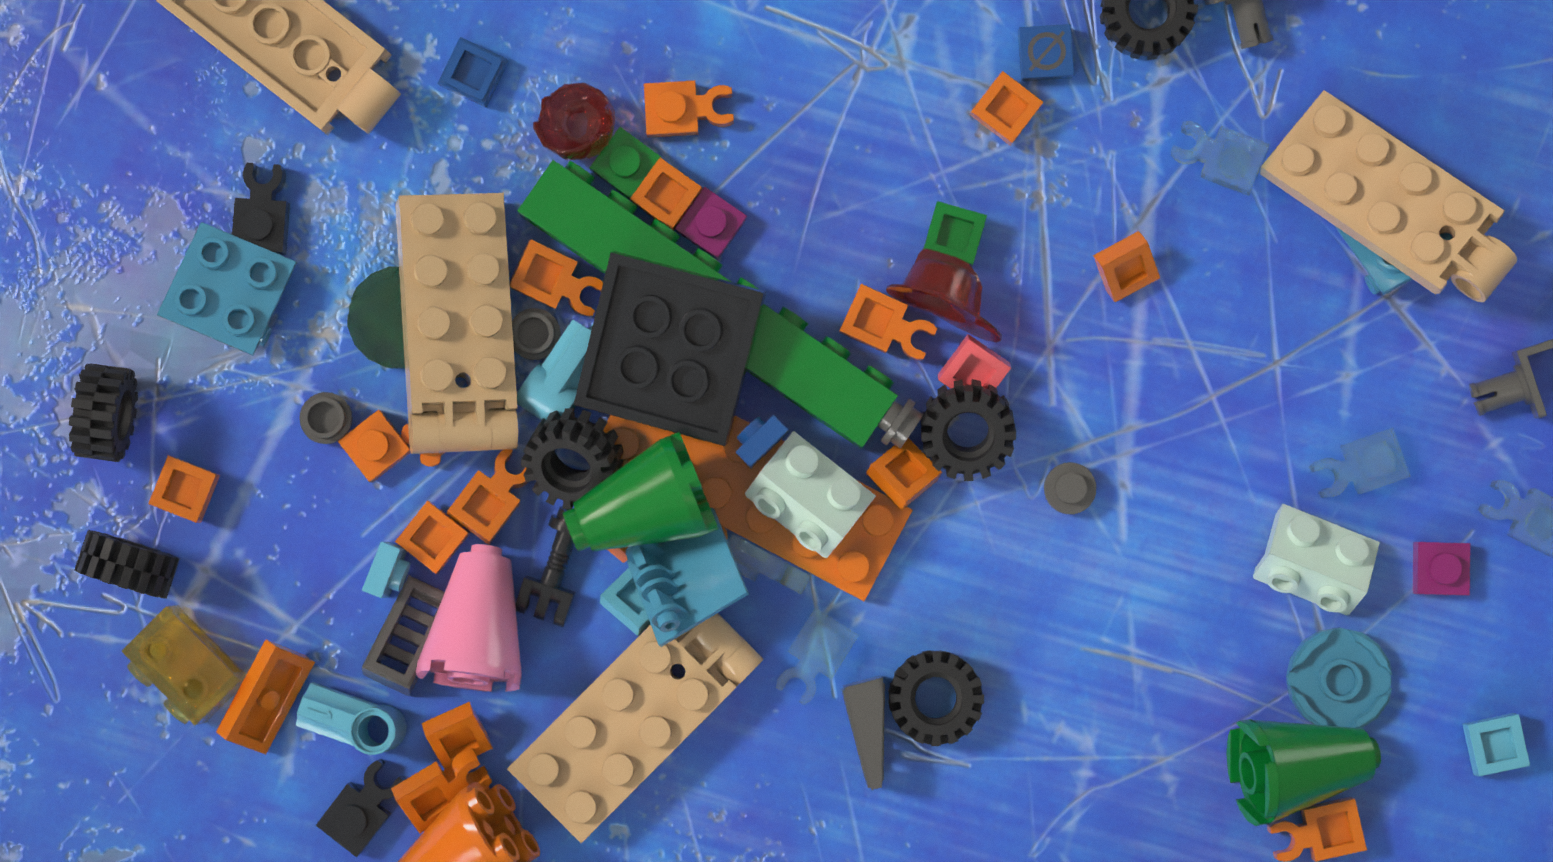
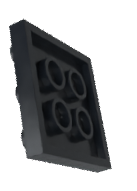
M611 252L573 405L671 432H680L682 435L725 446L729 441L766 291L625 253Z

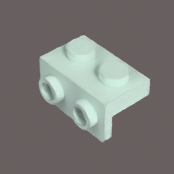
M795 431L791 433L745 492L746 497L754 502L756 508L763 515L778 521L796 536L801 545L811 551H816L824 558H828L876 497L875 494Z
M1282 504L1275 514L1265 554L1255 567L1253 578L1268 584L1278 592L1291 593L1316 603L1323 610L1350 615L1368 592L1380 542Z

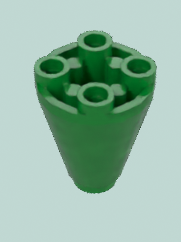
M680 432L658 440L573 502L574 508L562 512L578 552L589 547L594 552L695 538L719 529Z

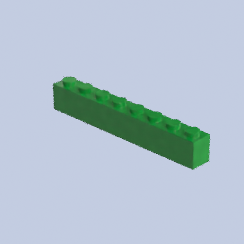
M552 160L517 210L526 221L604 274L606 273L610 253L617 251L731 282L718 273L723 266L720 262L699 248L696 249L693 255L676 244L680 236L657 219H654L650 226L633 215L638 208L634 203L614 190H611L609 195L606 196L592 187L591 184L595 177L570 160L565 167ZM741 277L737 281V284L758 289ZM763 304L746 371L844 439L862 449L898 397V395L890 391L894 382L870 365H868L864 372L847 361L851 352L828 336H825L821 343L804 332L808 323L789 309L782 307L780 312L776 313Z

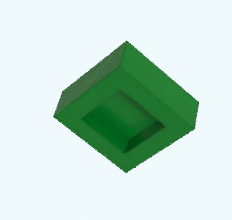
M619 127L589 169L630 199L658 159L662 157Z
M937 201L922 253L972 267L987 215Z

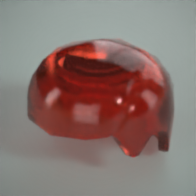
M585 82L564 84L551 93L550 96L542 98L538 120L533 122V130L543 147L551 153L565 160L586 161L599 155L611 140L615 127V109L603 91Z

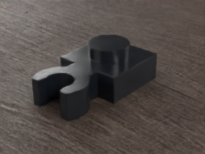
M247 162L243 170V179L246 186L250 189V199L235 198L232 235L277 254L286 255L290 203L287 201H276V194L285 185V170L281 165L274 164L272 179L266 184H259L256 178L257 165Z
M382 759L373 762L365 771V786L362 790L352 782L348 783L315 825L355 857H358L392 814L380 805L384 799L394 797L391 788L406 780L401 775L394 781L391 787L381 786L377 781V773L385 764Z

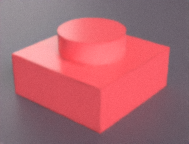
M967 334L938 373V380L950 389L954 387V381L963 379V385H971V381L974 379L980 380L983 388L987 389L989 384L997 388L1010 371L1011 365L1009 361Z

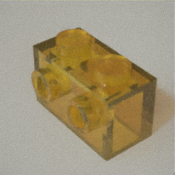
M179 605L166 606L122 650L124 655L131 661L127 668L132 675L147 687L154 684L167 697L163 702L166 709L183 724H187L189 721L195 726L206 723L239 690L247 675Z

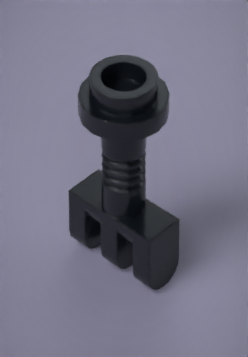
M560 506L557 515H551L548 524L551 528L557 530L542 578L539 580L528 575L524 577L515 607L517 612L524 614L530 604L531 595L539 597L534 618L544 621L550 602L557 603L559 606L555 611L553 624L564 627L576 592L560 587L565 574L564 570H566V565H568V560L570 559L569 556L574 547V542L562 513L567 511V509H562L563 506Z

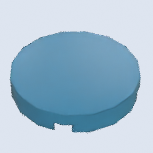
M1332 628L1318 631L1300 643L1290 657L1286 683L1289 698L1298 713L1313 725L1363 728L1376 720L1388 704L1392 690L1390 688L1392 671L1390 661L1378 643L1362 632L1344 628Z

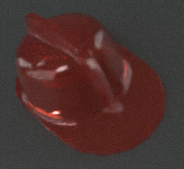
M923 249L918 254L903 283L891 284L886 287L887 293L894 299L920 310L930 312L973 336L991 342H1000L1002 340V334L980 316L982 285L978 274L968 263L957 257L931 249Z

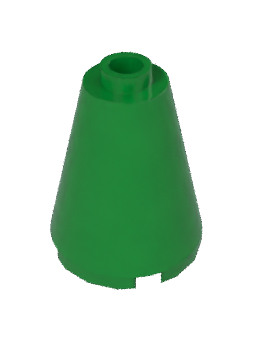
M1248 719L1236 722L1240 728L1230 729L1227 739L1226 756L1230 783L1240 782L1244 798L1235 800L1243 816L1254 826L1271 824L1365 783L1374 777L1376 768L1381 763V753L1377 741L1373 737H1369L1367 732L1361 728Z

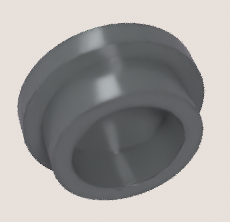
M526 309L517 314L512 320L514 351L523 358L529 360L547 358L561 337L557 320L543 309Z
M322 392L311 396L304 403L300 411V425L303 432L309 439L320 444L338 442L348 434L352 426L353 417L349 404L342 397L334 393Z
M909 398L904 406L894 401L877 426L886 432L881 439L882 443L888 445L889 442H892L901 449L924 415L913 407L916 403Z
M1067 462L1054 467L1048 473L1044 482V495L1049 505L1056 511L1063 514H1077L1087 509L1093 502L1096 495V482L1092 473L1086 467L1078 463Z

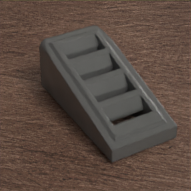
M408 575L362 666L364 676L410 696L418 680L416 675L417 662L436 613L434 617L409 606L408 603L411 597L437 608L438 611L445 593L444 591ZM402 616L427 627L425 635L400 625L399 622ZM395 636L418 647L415 655L390 644L392 637ZM384 655L408 666L406 673L403 674L381 664Z
M876 676L843 685V688H841L865 782L871 790L882 788V781L884 780L885 684L883 683L882 676Z

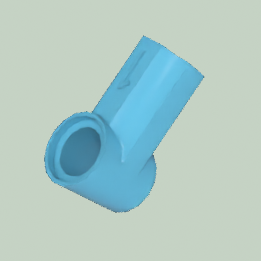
M575 320L571 321L544 363H539L520 387L517 393V404L540 420L543 418L547 419L549 414L556 410L561 416L565 408L576 407L573 404L591 330Z
M315 682L309 684L306 693L302 696L297 711L296 726L352 745L364 754L376 755L392 750L401 744L406 735L407 725L405 718L393 706L377 705ZM374 715L383 718L388 725V737L384 743L375 742L368 734V722Z

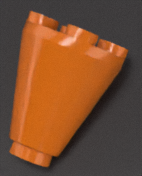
M473 782L459 791L398 862H532L540 856V848L533 835L522 828L513 811L516 809L514 799L504 786L497 784L489 788L483 783Z

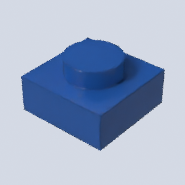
M774 415L766 423L758 416L736 437L742 444L736 451V454L751 469L788 433V429Z

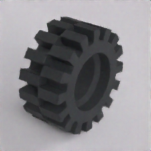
M1102 0L1100 22L1105 24L1106 30L1104 34L1108 41L1113 39L1117 43L1114 48L1121 53L1125 49L1131 52V58L1139 59L1142 55L1147 56V60L1157 59L1160 54L1164 53L1166 56L1173 52L1190 33L1195 24L1193 21L1198 13V4H1194V0H1165L1168 8V16L1165 23L1154 29H1145L1138 26L1130 16L1129 3L1131 0Z
M92 363L86 364L85 370L82 369L79 374L80 382L77 381L74 388L76 397L72 398L71 407L73 408V415L69 416V426H72L69 433V441L72 442L71 451L74 452L76 457L120 462V459L125 457V449H129V436L133 435L134 432L133 418H136L137 409H135V403L138 401V392H135L138 385L137 378H134L135 372L129 368Z
M963 379L954 381V387L949 390L946 385L937 389L938 396L936 398L930 396L926 402V411H922L924 415L921 418L923 450L927 458H932V466L938 471L943 467L946 469L947 477L953 479L956 478L957 473L964 474V481H973V474L981 473L982 479L991 476L990 469L994 466L1000 470L1005 465V456L1011 457L1014 450L1013 440H1016L1013 412L1010 410L1009 402L1005 396L1000 397L997 388L990 384L987 389L983 388L981 381L972 379L971 385H963ZM968 412L980 415L989 427L986 438L980 444L973 447H962L950 439L947 430L953 418Z
M565 408L561 416L557 410L550 413L547 419L543 418L523 451L525 454L521 459V467L527 468L523 474L526 482L536 480L532 491L537 496L546 491L549 496L545 502L553 506L557 499L563 500L562 509H572L574 506L573 502L622 467L623 459H620L624 452L622 444L614 445L618 438L617 433L614 429L605 433L603 430L607 422L601 417L595 424L590 422L591 412L583 410L579 418L575 417L574 408ZM564 448L579 453L586 459L590 469L577 470L567 466L558 458L555 449Z
M88 530L74 571L124 589L167 599L180 558L123 538Z
M941 650L922 651V653L915 656L912 655L906 659V662L895 671L888 690L889 708L899 728L906 735L914 739V741L921 744H931V746H941V744L946 743L953 744L958 742V739L962 736H967L973 730L972 727L976 721L979 722L982 715L981 707L984 704L982 683L973 668L960 657ZM932 677L948 680L956 692V702L950 713L940 718H930L922 714L915 701L919 685Z

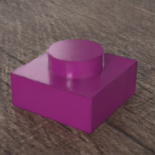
M704 187L675 230L709 255L719 260L747 220V215Z
M1413 542V594L1470 595V543Z

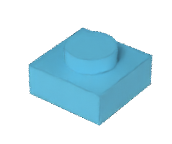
M380 542L362 591L379 598H389L392 590L399 592L406 580L411 564L404 560L407 551L391 542Z
M628 568L600 595V604L639 636L650 625V621L631 571Z
M1511 713L1462 724L1474 775L1484 776L1530 766L1519 714Z

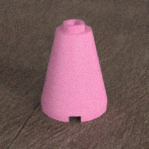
M475 544L471 546V552L460 553L417 662L416 675L418 678L423 679L430 671L435 673L433 683L443 686L492 692L493 682H506L505 692L520 689L522 673L512 563L510 559L502 556L501 548Z

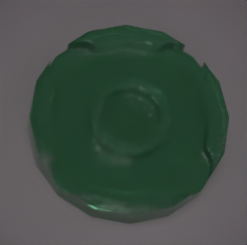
M389 266L371 273L356 287L349 306L347 327L354 345L368 360L389 369H405L399 267Z

